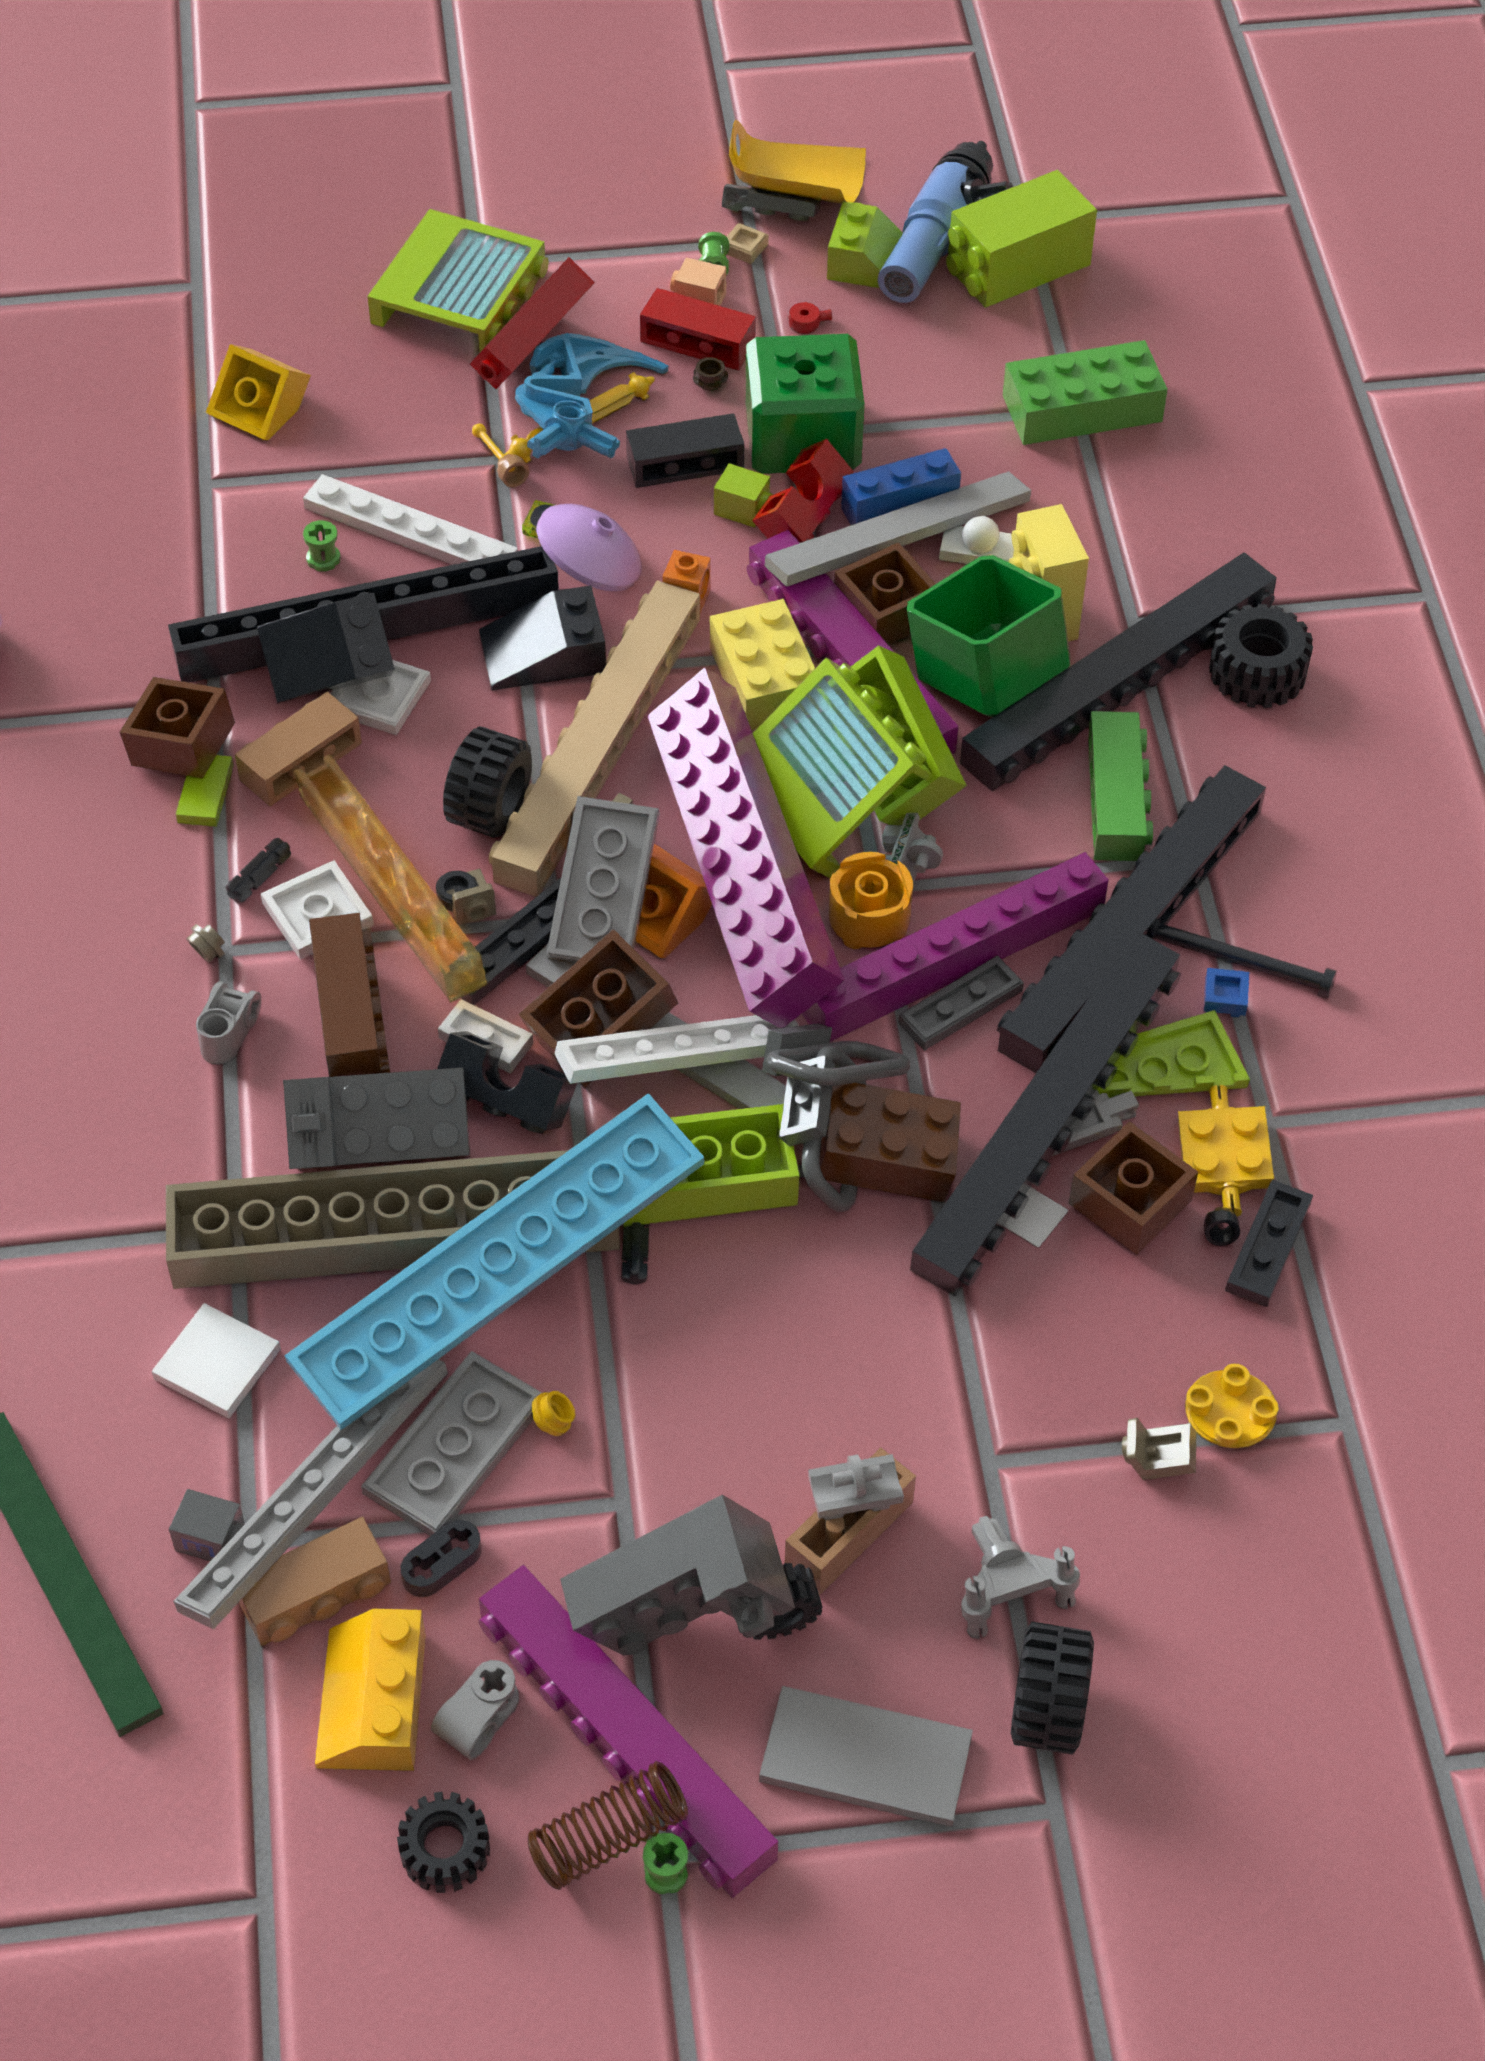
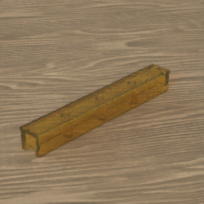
M330 754L323 757L325 765L308 773H305L302 768L294 771L301 799L450 1003L487 985L481 955Z

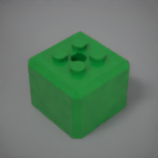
M849 334L755 337L746 344L745 404L752 468L761 474L786 473L802 449L825 439L832 444L852 470L862 463L865 402L857 340Z
M997 556L978 557L907 603V614L918 679L986 716L993 718L1070 667L1062 589Z

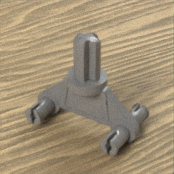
M983 1516L979 1518L978 1523L972 1526V1534L984 1554L981 1561V1571L978 1576H973V1584L970 1577L965 1581L966 1595L961 1602L962 1615L968 1622L967 1632L972 1638H980L979 1629L982 1637L986 1636L988 1632L987 1619L991 1616L992 1612L991 1606L1050 1586L1056 1590L1055 1602L1058 1607L1068 1609V1603L1070 1607L1074 1606L1076 1602L1075 1590L1080 1584V1572L1074 1565L1075 1553L1072 1548L1062 1546V1555L1060 1549L1057 1548L1054 1552V1560L1033 1555L1029 1552H1022L1017 1543L1008 1541L996 1519Z

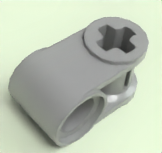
M219 981L214 985L209 999L196 1021L201 1055L207 1062L220 1065L228 1063L235 1058L248 1031L253 1027L258 1018L261 1008L260 992L252 990L249 993L229 989L226 983Z
M490 1660L479 1665L457 1693L440 1708L432 1722L431 1731L468 1759L473 1760L477 1758L487 1748L495 1733L509 1716L515 1712L518 1706L519 1693L515 1685L516 1680L513 1670L508 1664L500 1660Z

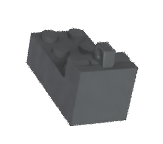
M463 1067L283 1080L289 1169L470 1155L465 1072Z
M723 1494L560 1579L573 1631L623 1656L637 1654L645 1650L648 1643L663 1635H671L683 1631L689 1622L705 1614H714L720 1611L735 1619L742 1634L752 1638L774 1626V1616L783 1615L795 1609L770 1522Z

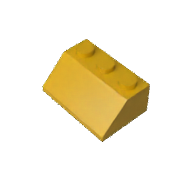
M371 1609L329 1628L315 1758L316 1768L414 1771L426 1638L422 1610Z

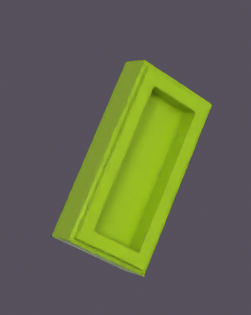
M216 755L203 778L186 776L176 811L177 823L217 827L234 766L231 756Z

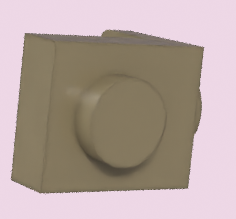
M480 868L467 872L475 878L477 887L456 893L454 889L446 891L452 895V915L457 926L468 922H477L486 917L496 915L494 889L492 884L486 883Z
M1138 1418L1128 1419L1127 1436L1122 1438V1453L1126 1463L1133 1466L1142 1480L1196 1473L1197 1432L1191 1423L1146 1429Z

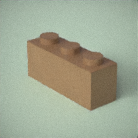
M327 691L316 700L308 702L301 710L286 720L277 723L270 731L255 741L246 744L235 754L239 780L268 806H272L362 744L359 718Z
M880 1447L870 1458L890 1454ZM895 1458L896 1472L904 1495L903 1503L890 1505L889 1509L872 1511L867 1509L846 1513L841 1518L831 1520L819 1518L816 1510L785 1540L784 1563H792L793 1567L797 1564H802L805 1566V1569L809 1567L814 1575L819 1596L913 1503L916 1475Z
M362 1516L281 1555L238 1603L260 1646L271 1641L280 1642L291 1637L298 1628L314 1620L322 1621L329 1619L338 1613L341 1607L359 1598L369 1599L380 1593L384 1586L391 1583L388 1563Z

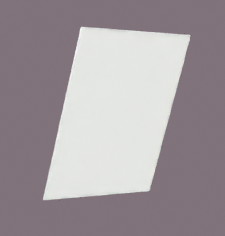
M1030 1187L1025 1194L1029 1196L1024 1210L1017 1219L1010 1217L1004 1227L1039 1248L1069 1210Z

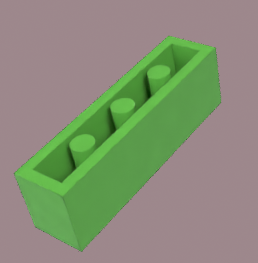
M1091 711L1088 731V755L1094 860L1137 861L1144 852L1145 845H1152L1153 821H1146V814H1150L1151 790H1144V783H1148L1149 759H1142V753H1146L1147 729H1140L1139 712Z

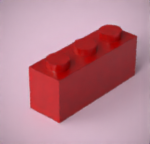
M656 288L640 313V342L700 360L706 357L718 358L724 363L725 367L738 371L746 360V344L756 337V316L660 288Z

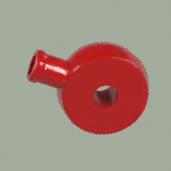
M800 302L790 308L787 317L790 328L797 333H811L818 329L820 322L832 321L831 309L820 311L812 303Z

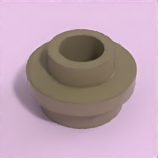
M195 924L191 928L193 933L186 939L207 962L210 963L215 957L220 959L225 955L220 948L225 941L210 925H206L202 929L199 925Z

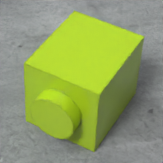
M728 464L714 486V515L755 528L756 525L752 520L768 497L773 495V493H770V476Z

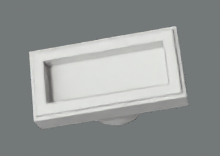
M986 516L974 517L968 520L965 526H958L944 531L939 560L969 564L980 556L994 555L1009 562V559L1013 558L1014 552L1011 533L999 532L998 525Z

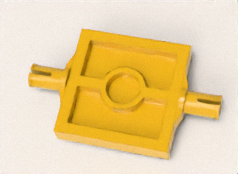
M1217 1085L1209 1089L1212 1108L1207 1110L1178 1111L1181 1155L1183 1161L1198 1171L1194 1193L1210 1192L1222 1195L1223 1207L1231 1210L1232 1203L1233 1211L1238 1217L1242 1214L1239 1194L1251 1189H1266L1269 1187L1271 1180H1274L1265 1106L1229 1107L1227 1087L1220 1085L1219 1099Z

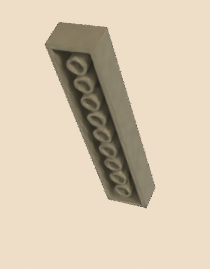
M569 1150L166 1185V1262L173 1289L405 1269ZM619 1227L584 1253L620 1250Z

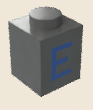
M187 1489L169 1527L175 1551L211 1561L245 1525L241 1506L232 1501Z

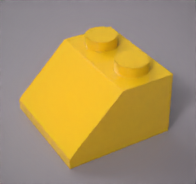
M230 344L206 414L268 441L299 410L311 375L253 349Z

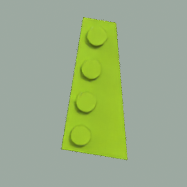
M1213 1010L1137 1033L1139 1038L1127 1058L1120 1056L1115 1063L1117 1071L1109 1086L1105 1090L1099 1087L1097 1091L1099 1094L1107 1093L1108 1097L1112 1098L1132 1091L1134 1096L1209 1091L1215 1085H1217L1218 1090H1220V1085L1226 1086L1227 1089H1241L1248 1087L1250 1078L1216 1011Z

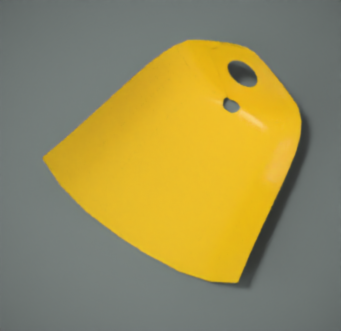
M735 120L731 134L729 157L738 178L753 188L828 202L843 203V201L853 203L857 199L863 184L866 148L791 144L759 140L751 137L742 124ZM737 134L739 135V139H740V155H739V156H738L737 149H736V136H737Z

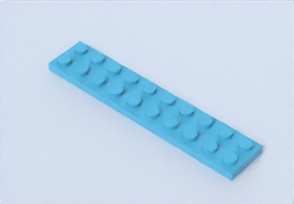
M648 1093L285 1355L286 1362L339 1429L342 1430L704 1165V1156Z

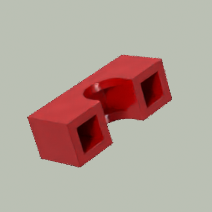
M827 439L801 450L786 472L796 485L797 490L793 486L769 496L752 521L767 539L786 530H789L799 543L814 539L813 531L829 517L831 513L829 508L834 501L842 496L843 476L853 474L854 471Z

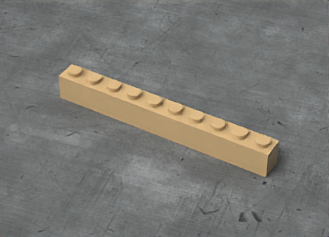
M657 580L650 593H645L642 596L637 615L634 620L629 619L627 621L619 645L613 646L610 649L602 673H596L590 693L586 700L579 701L575 709L574 720L569 728L564 727L562 729L556 750L552 756L547 755L544 759L540 776L535 784L531 783L528 786L518 813L513 812L511 814L502 840L496 841L493 844L489 854V864H492L494 883L535 897L542 892L568 847L572 826L571 814L575 811L577 796L596 799L700 621L699 593Z

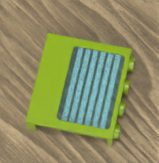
M429 209L367 296L370 324L384 327L394 311L398 310L478 334L481 352L519 311L523 302L530 299L539 278H544L546 275L549 260L545 257L544 241Z
M825 658L753 732V736L797 852L811 869L831 878L832 874L840 868V864L831 853L911 773L918 775L926 781H929L933 775L923 764L927 760L924 753L912 742L907 744L901 737L905 731L900 724L891 716L887 715L885 717L879 710L883 706L881 701L870 690L865 689L863 691L857 684L861 680L858 673L845 662L839 666L830 659Z

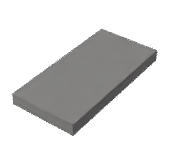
M577 796L546 953L548 959L576 963L613 929L634 949L660 816L659 808Z
M471 1351L362 1484V1494L426 1534L433 1535L456 1518L533 1420L532 1401L542 1392Z
M782 1686L759 1774V1782L952 1827L973 1730Z

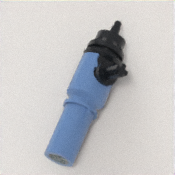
M978 141L977 144L963 142L958 144L953 150L945 153L933 167L931 174L909 208L908 217L903 226V234L878 275L880 289L891 300L899 303L914 301L920 294L940 258L948 253V230L951 223V211L1013 187L1012 183L1007 181L991 184V173L994 165L991 155L986 150L987 144L984 141Z

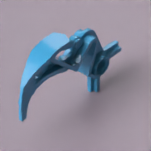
M565 333L547 339L534 350L529 364L532 376H528L524 380V384L519 385L515 391V400L521 406L522 413L533 418L544 429L527 443V447L533 450L532 456L540 458L554 448L572 451L584 445L604 456L613 458L615 450L620 446V441L617 440V437L592 426L593 411L588 398L580 397V394H586L589 385L598 374L613 367L640 366L664 374L668 372L669 366L640 352L623 348L602 339L580 334ZM554 368H560L562 375H552L555 371Z

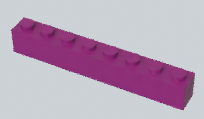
M789 530L749 547V564L747 565L749 579L755 586L759 585L768 596L769 602L784 599L799 633L809 644L810 650L816 658H821L822 660L828 658L839 666L844 662L852 666L878 645L894 652L826 573L786 587L765 567V556L767 554L799 544ZM913 674L951 754L956 753L959 726Z
M1086 852L1077 855L841 967L840 969L845 981L802 1013L808 1024L819 1023L832 1027L831 1042L951 984L997 955L1004 959L1091 917L1098 904H1105L1109 879Z
M524 1564L478 1599L481 1615L478 1623L484 1634L495 1644L498 1641L503 1643L510 1651L508 1654L509 1659L517 1671L524 1677L531 1674L540 1684L539 1691L546 1703L554 1711L557 1712L562 1709L572 1720L570 1725L575 1735L584 1745L589 1746L592 1743L604 1755L602 1757L604 1766L617 1781H621L624 1778L629 1783L631 1774L639 1778L640 1769L648 1772L650 1763L653 1764L655 1761L663 1763L670 1770L685 1797L688 1806V1817L682 1823L678 1822L676 1826L669 1825L666 1833H672L684 1841L687 1850L701 1863L698 1866L701 1874L714 1889L718 1890L722 1886L734 1898L778 1860V1840L596 1642L573 1631L569 1613ZM643 1774L647 1789L663 1813L662 1806L649 1780ZM660 1779V1782H661V1784H662V1786H663V1788H664V1790H665V1793L667 1794L668 1798L670 1799V1796H669V1794H668V1792H667V1790H666V1788H665V1786H664L662 1780ZM634 1781L638 1796L648 1813L653 1817L650 1805L643 1791Z

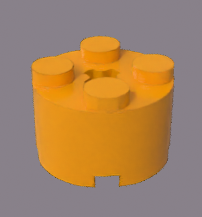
M879 852L853 854L840 863V868L830 878L829 921L833 930L842 938L844 945L848 948L881 947L906 936L911 919L913 880L904 864L898 860L897 864L885 859L886 854Z

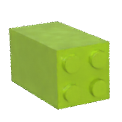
M1057 169L951 211V223L948 230L949 249L946 258L947 268L953 276H956L966 286L971 296H975L985 308L1091 265L1097 209Z

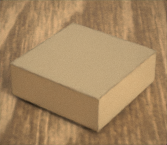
M738 223L727 235L730 248L726 255L752 264L769 244V235Z

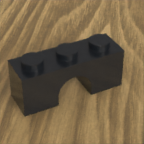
M468 1031L449 1034L437 1069L464 1068L467 1101L471 1097L482 1102V1109L496 1116L506 1117L507 1114L521 1120L519 1124L521 1127L535 1133L544 1134L546 1130L562 1127L577 1083L570 1084L564 1073L540 1063L525 1066L519 1083L512 1088L503 1082L498 1071V1062L504 1047Z

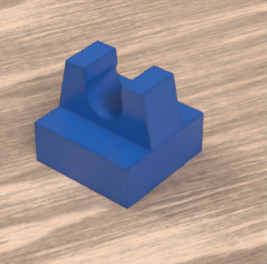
M1207 968L1203 1011L1206 1013L1215 1010L1216 1013L1231 1014V1017L1246 1016L1249 972Z

